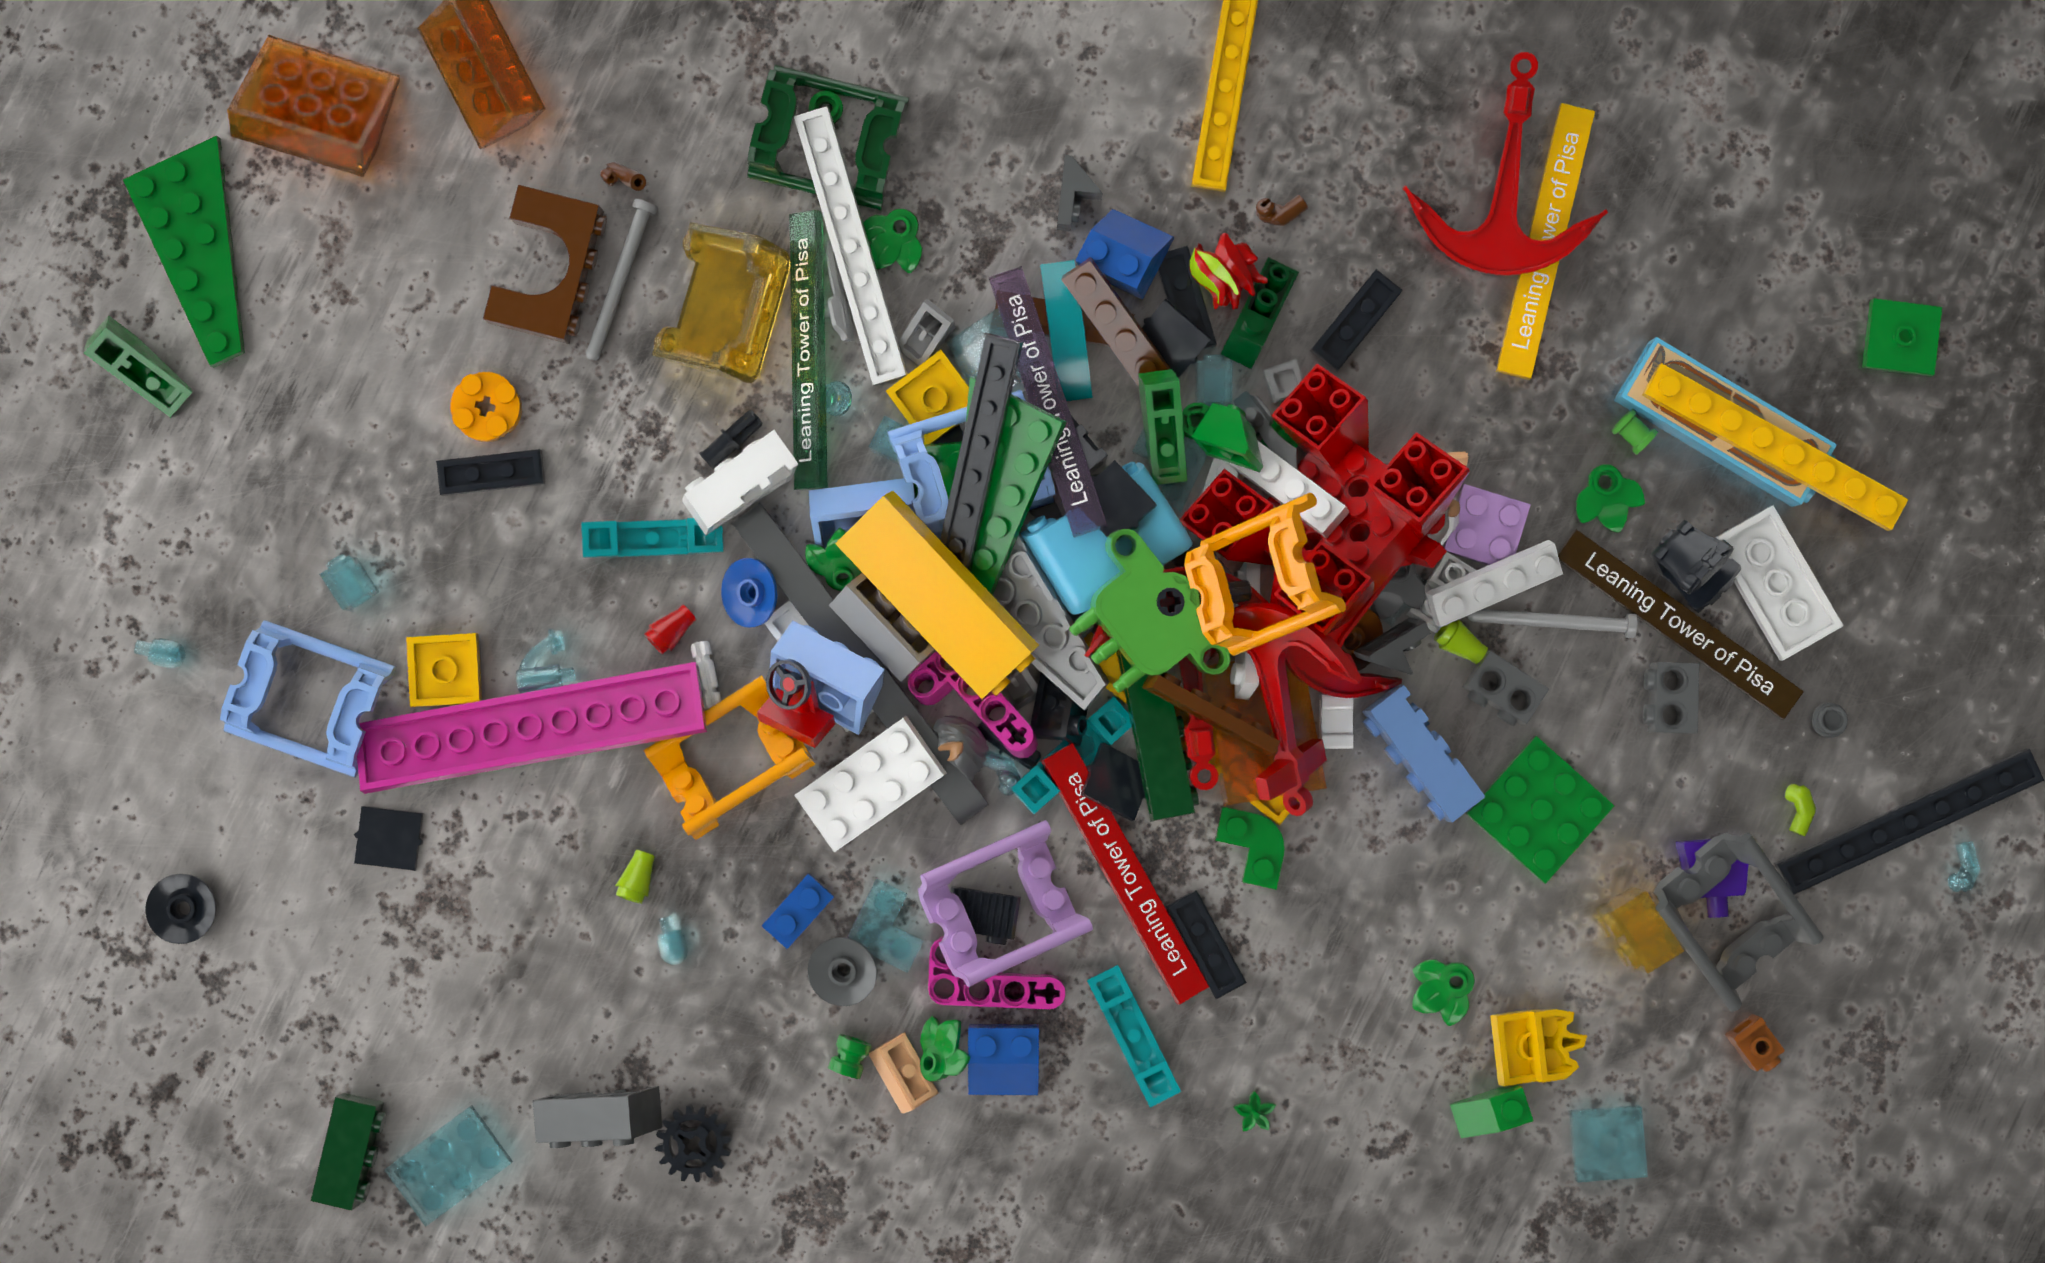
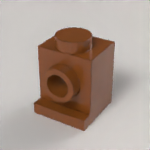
M1752 1014L1726 1033L1725 1036L1750 1069L1759 1071L1762 1068L1764 1072H1767L1781 1062L1779 1055L1785 1050L1767 1027L1764 1019ZM1759 1041H1764L1766 1048L1757 1053L1756 1044Z

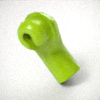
M1791 784L1786 789L1785 798L1789 802L1794 803L1797 812L1789 831L1806 837L1816 813V806L1811 791L1806 786Z

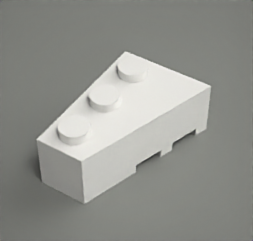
M773 430L763 438L749 444L734 459L728 458L714 468L715 472L706 479L699 477L685 487L687 492L684 494L682 502L705 535H708L790 481L798 463L776 431Z

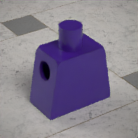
M1711 839L1676 841L1681 869L1688 870L1692 868L1696 861L1694 853ZM1736 860L1731 864L1729 874L1701 897L1706 898L1708 918L1729 917L1728 896L1745 895L1749 864Z

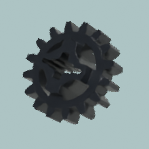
M688 1104L685 1114L678 1108L673 1111L675 1120L673 1121L666 1117L662 1123L667 1130H658L656 1133L658 1138L663 1139V1143L656 1145L655 1151L664 1152L665 1154L659 1161L660 1165L669 1162L672 1166L668 1174L673 1175L678 1170L681 1172V1181L684 1182L689 1174H693L695 1182H700L703 1172L709 1178H712L715 1175L713 1166L722 1169L726 1163L721 1156H729L732 1151L724 1146L725 1143L733 1139L732 1135L723 1134V1130L729 1125L728 1122L719 1124L716 1121L719 1116L718 1111H715L711 1116L707 1115V1105H702L699 1111L695 1112L693 1105ZM689 1120H698L702 1122L699 1126L688 1127L685 1124H681ZM711 1130H713L716 1136V1150L710 1144L709 1133ZM672 1136L678 1145V1154L676 1156L671 1147ZM694 1136L699 1137V1147H695L693 1150L687 1147L690 1142L689 1139L694 1138ZM700 1159L703 1163L706 1162L699 1166L686 1164L688 1160Z

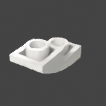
M1446 552L1424 585L1425 598L1420 609L1410 608L1406 615L1414 619L1426 621L1431 631L1438 632L1441 627L1434 623L1426 592L1476 570Z

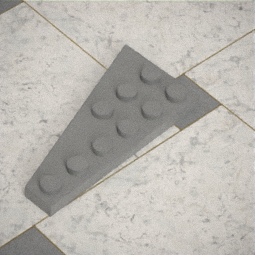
M1019 533L993 597L1039 644L1031 653L1036 658L1032 664L1083 710H1086L1108 685L1109 680L1100 665L1095 664L1091 659L1092 653L1088 658L1084 656L1089 648L1081 634L1074 636L1069 631V627L1074 624L1073 620Z

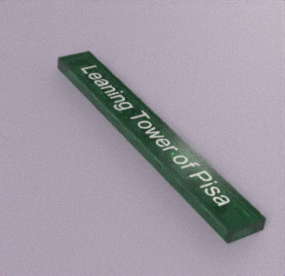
M819 210L789 214L793 457L798 463L794 473V490L801 491L828 488L823 214Z

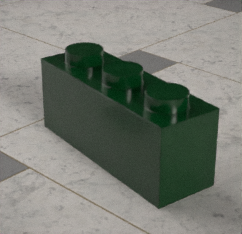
M342 1093L335 1097L311 1196L312 1202L352 1211L361 1202L364 1203L370 1189V1182L366 1181L369 1167H374L378 1155V1147L374 1146L377 1133H382L386 1122L387 1114L382 1112L384 1102Z

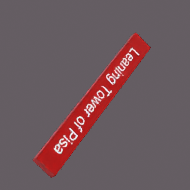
M1068 744L1041 760L1050 779L1060 790L1059 795L1176 1004L1180 1005L1207 989L1209 985L1111 810L1080 795L1089 772L1074 744Z

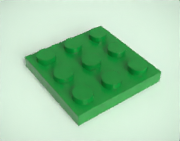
M1533 736L1483 793L1485 798L1465 814L1535 877L1546 884L1615 805L1541 739Z

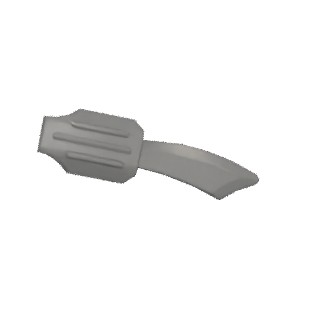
M829 240L826 241V257L834 296L828 298L827 304L818 306L817 313L820 319L831 317L832 326L841 337V340L850 342L855 340L850 307L844 295L842 278Z

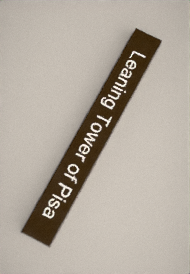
M1577 529L1573 531L1558 552L1560 563L1630 613L1636 614L1637 618L1779 719L1784 720L1803 694L1804 691Z

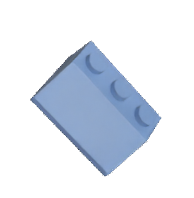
M904 478L809 490L810 519L815 544L826 548L828 541L838 528H843L847 532L882 496L891 491H894L914 512L911 503L915 499L914 484L912 482L906 483Z
M792 621L771 650L770 667L774 663L785 659H792L801 663L809 673L811 681L814 682L819 708L834 715L835 723L859 735L882 688L885 669L880 667L873 659L863 658L853 653L844 644L837 641L833 642L821 636L814 628ZM789 664L780 665L784 669L796 672L802 676L794 666ZM776 671L773 676L775 691L777 688L781 690V677Z

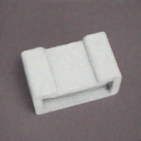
M1319 695V739H1323L1325 749H1353V698Z

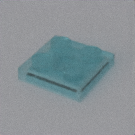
M1640 1105L1569 1110L1575 1181L1591 1182L1648 1177L1643 1114Z

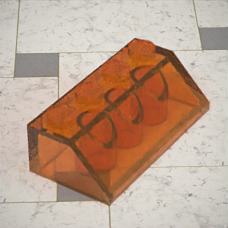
M443 0L417 28L479 149L486 148L529 126L546 110L490 0Z

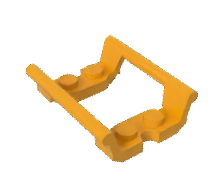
M1307 493L1202 540L1200 547L1186 553L1184 566L1190 589L1195 588L1201 594V604L1196 609L1202 634L1211 645L1228 648L1229 653L1235 656L1346 610V604L1342 598L1321 592L1314 563H1308L1302 557V548L1308 541L1300 513L1316 506L1317 499L1313 493ZM1270 526L1268 545L1279 585L1282 590L1288 593V597L1297 605L1298 610L1302 609L1305 612L1259 631L1234 628L1232 623L1234 615L1232 597L1222 564L1215 559L1214 551Z
M761 675L704 711L706 726L740 705L758 719L757 711L770 697L764 677ZM759 721L758 735L776 765L717 802L705 779L696 769L689 767L684 759L679 744L692 735L660 740L643 751L662 776L674 800L677 803L685 802L684 808L680 811L685 822L681 825L688 836L691 835L697 840L719 826L718 817L785 775L792 780L816 765L806 745Z

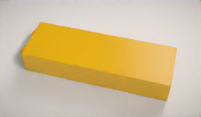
M894 491L882 496L835 543L981 699L990 692L997 696L1011 683L1007 676L1015 668L1021 673L1036 659L1031 653L1039 644Z

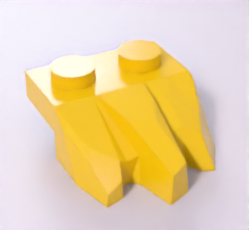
M1542 1009L1490 1015L1498 1085L1509 1086L1529 1082L1544 1083L1564 1080L1579 1068L1577 1061L1570 1058L1569 1052L1583 1048L1587 1035L1570 1033L1567 1030V1025L1573 1022L1574 1012Z

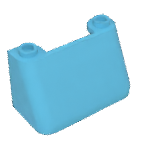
M1140 462L1127 463L1122 468L1157 504L1139 522V527L1137 529L1132 528L1131 530L1139 534L1160 563L1164 565L1187 551L1193 542L1144 464ZM1079 507L1057 520L1054 518L1046 519L1045 516L1033 519L1026 525L1027 529L1020 533L1065 609L1074 615L1088 611L1091 608L1090 602L1093 594L1120 572L1106 552L1105 543L1107 537ZM1123 536L1115 543L1117 552L1126 556L1131 551L1132 543L1127 536Z

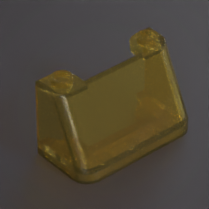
M690 222L687 234L683 239V249L686 257L695 262L677 328L666 326L661 329L654 339L652 356L728 379L752 383L758 378L785 288L790 269L789 254L786 250L759 235Z

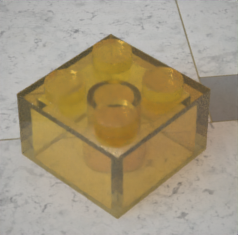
M1630 887L1596 908L1600 915V918L1597 919L1599 927L1607 937L1612 936L1619 946L1615 949L1616 954L1626 967L1631 966L1633 970L1649 974L1684 952L1671 929L1657 912L1656 905L1646 890Z

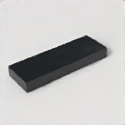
M1187 245L1168 251L1158 272L1166 299L1212 338L1203 350L1216 347L1217 343L1200 285L1190 272L1191 255Z
M1375 269L1310 351L1338 372L1403 290Z
M540 449L436 461L441 496L545 485L542 450Z
M1197 890L1166 906L1215 999L1247 983Z

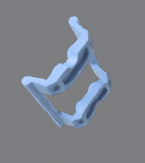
M1021 390L1012 392V395L1025 400ZM967 407L887 432L889 441L897 454L905 482L915 483L918 487V495L911 501L914 513L939 539L949 499L936 460L927 453L924 446V435L966 422ZM1049 465L1029 510L1054 503L1053 495H1056Z
M264 620L260 628L252 630L245 642L237 664L244 671V679L237 685H230L225 697L220 720L225 723L224 732L355 778L358 774L356 758L366 733L360 727L359 719L363 713L374 711L382 686L392 679L396 666ZM295 645L358 668L351 682L341 689L326 730L329 741L327 753L263 731L251 722L253 714L263 707L277 671L278 663L275 656L277 647Z

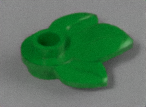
M901 208L893 210L887 216L873 215L863 222L868 241H871L870 249L876 269L890 266L895 261L907 273H912L917 268L922 256V245L916 237L919 230V222L913 212ZM897 220H903L906 223L907 228L904 233L896 230L895 223Z
M1603 464L1595 467L1590 472L1588 486L1578 494L1576 514L1580 523L1589 522L1597 517L1604 527L1618 533L1621 532L1627 521L1628 507H1639L1645 504L1644 493L1636 481L1623 478L1621 472L1616 467ZM1601 476H1607L1610 479V486L1607 489L1602 488L1599 484Z
M838 528L828 541L826 548L816 544H807L805 549L809 568L814 573L824 576L827 584L837 591H842L847 584L862 573L835 544L846 533L843 528ZM840 573H846L849 575V577L845 579L837 578V575Z
M1436 959L1425 960L1412 969L1415 977L1422 983L1414 994L1413 1009L1426 1014L1440 1011L1447 1026L1458 1023L1469 1009L1468 994L1472 991L1475 983L1473 971L1463 963L1454 962L1446 965ZM1453 976H1459L1463 979V984L1455 986L1451 983L1450 979Z
M931 1016L924 1024L920 1039L923 1050L920 1070L922 1076L927 1081L938 1082L949 1075L957 1076L963 1072L969 1063L970 1056L965 1051L958 1049L962 1023L960 1020H948L940 1024L935 1016Z

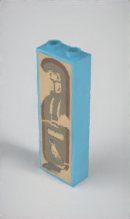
M1658 337L1648 342L1615 397V402L1628 410L1633 408L1638 416L1787 505L1795 507L1803 502L1808 503L1816 491L1647 399L1642 394L1657 366L1663 363L1833 458L1835 456L1832 452L1837 444Z

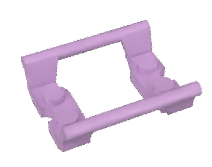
M1046 820L920 875L922 885L918 888V893L930 924H939L944 930V938L938 943L953 975L963 979L968 987L1093 930L1092 924L1087 917L1075 913L1065 887L1058 888L1051 882V873L1056 869V866L1045 842L1051 833L1050 825ZM1018 848V858L1020 860L1018 873L1032 908L1037 915L1045 919L1053 933L995 960L978 958L975 951L977 938L963 903L957 895L950 892L948 884L957 874Z

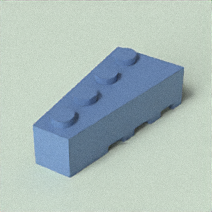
M1405 685L1395 686L1362 711L1366 717L1362 722L1375 738L1378 735L1383 738L1388 745L1384 750L1389 758L1396 765L1402 763L1409 774L1406 776V779L1417 793L1423 790L1431 801L1427 806L1439 821L1445 818L1447 822L1453 823L1485 798V795L1457 758L1452 760L1449 756L1451 750L1442 736L1435 730L1431 732L1427 726L1430 724L1429 718L1420 707L1418 708L1413 702L1410 704L1407 702L1406 698L1411 694Z

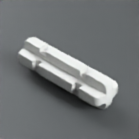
M699 641L691 644V651L699 667L704 709H709L722 700L720 692H717L716 689L719 685L714 661L710 660V655H712L710 643L708 641Z

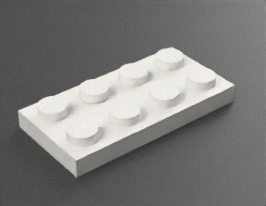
M1774 505L1767 507L1715 537L1719 540L1724 539L1733 546L1734 550L1729 558L1734 559L1741 565V571L1735 577L1734 583L1779 661L1789 658L1843 627L1841 620Z
M905 716L794 796L829 846L836 852L947 774V772L909 718Z

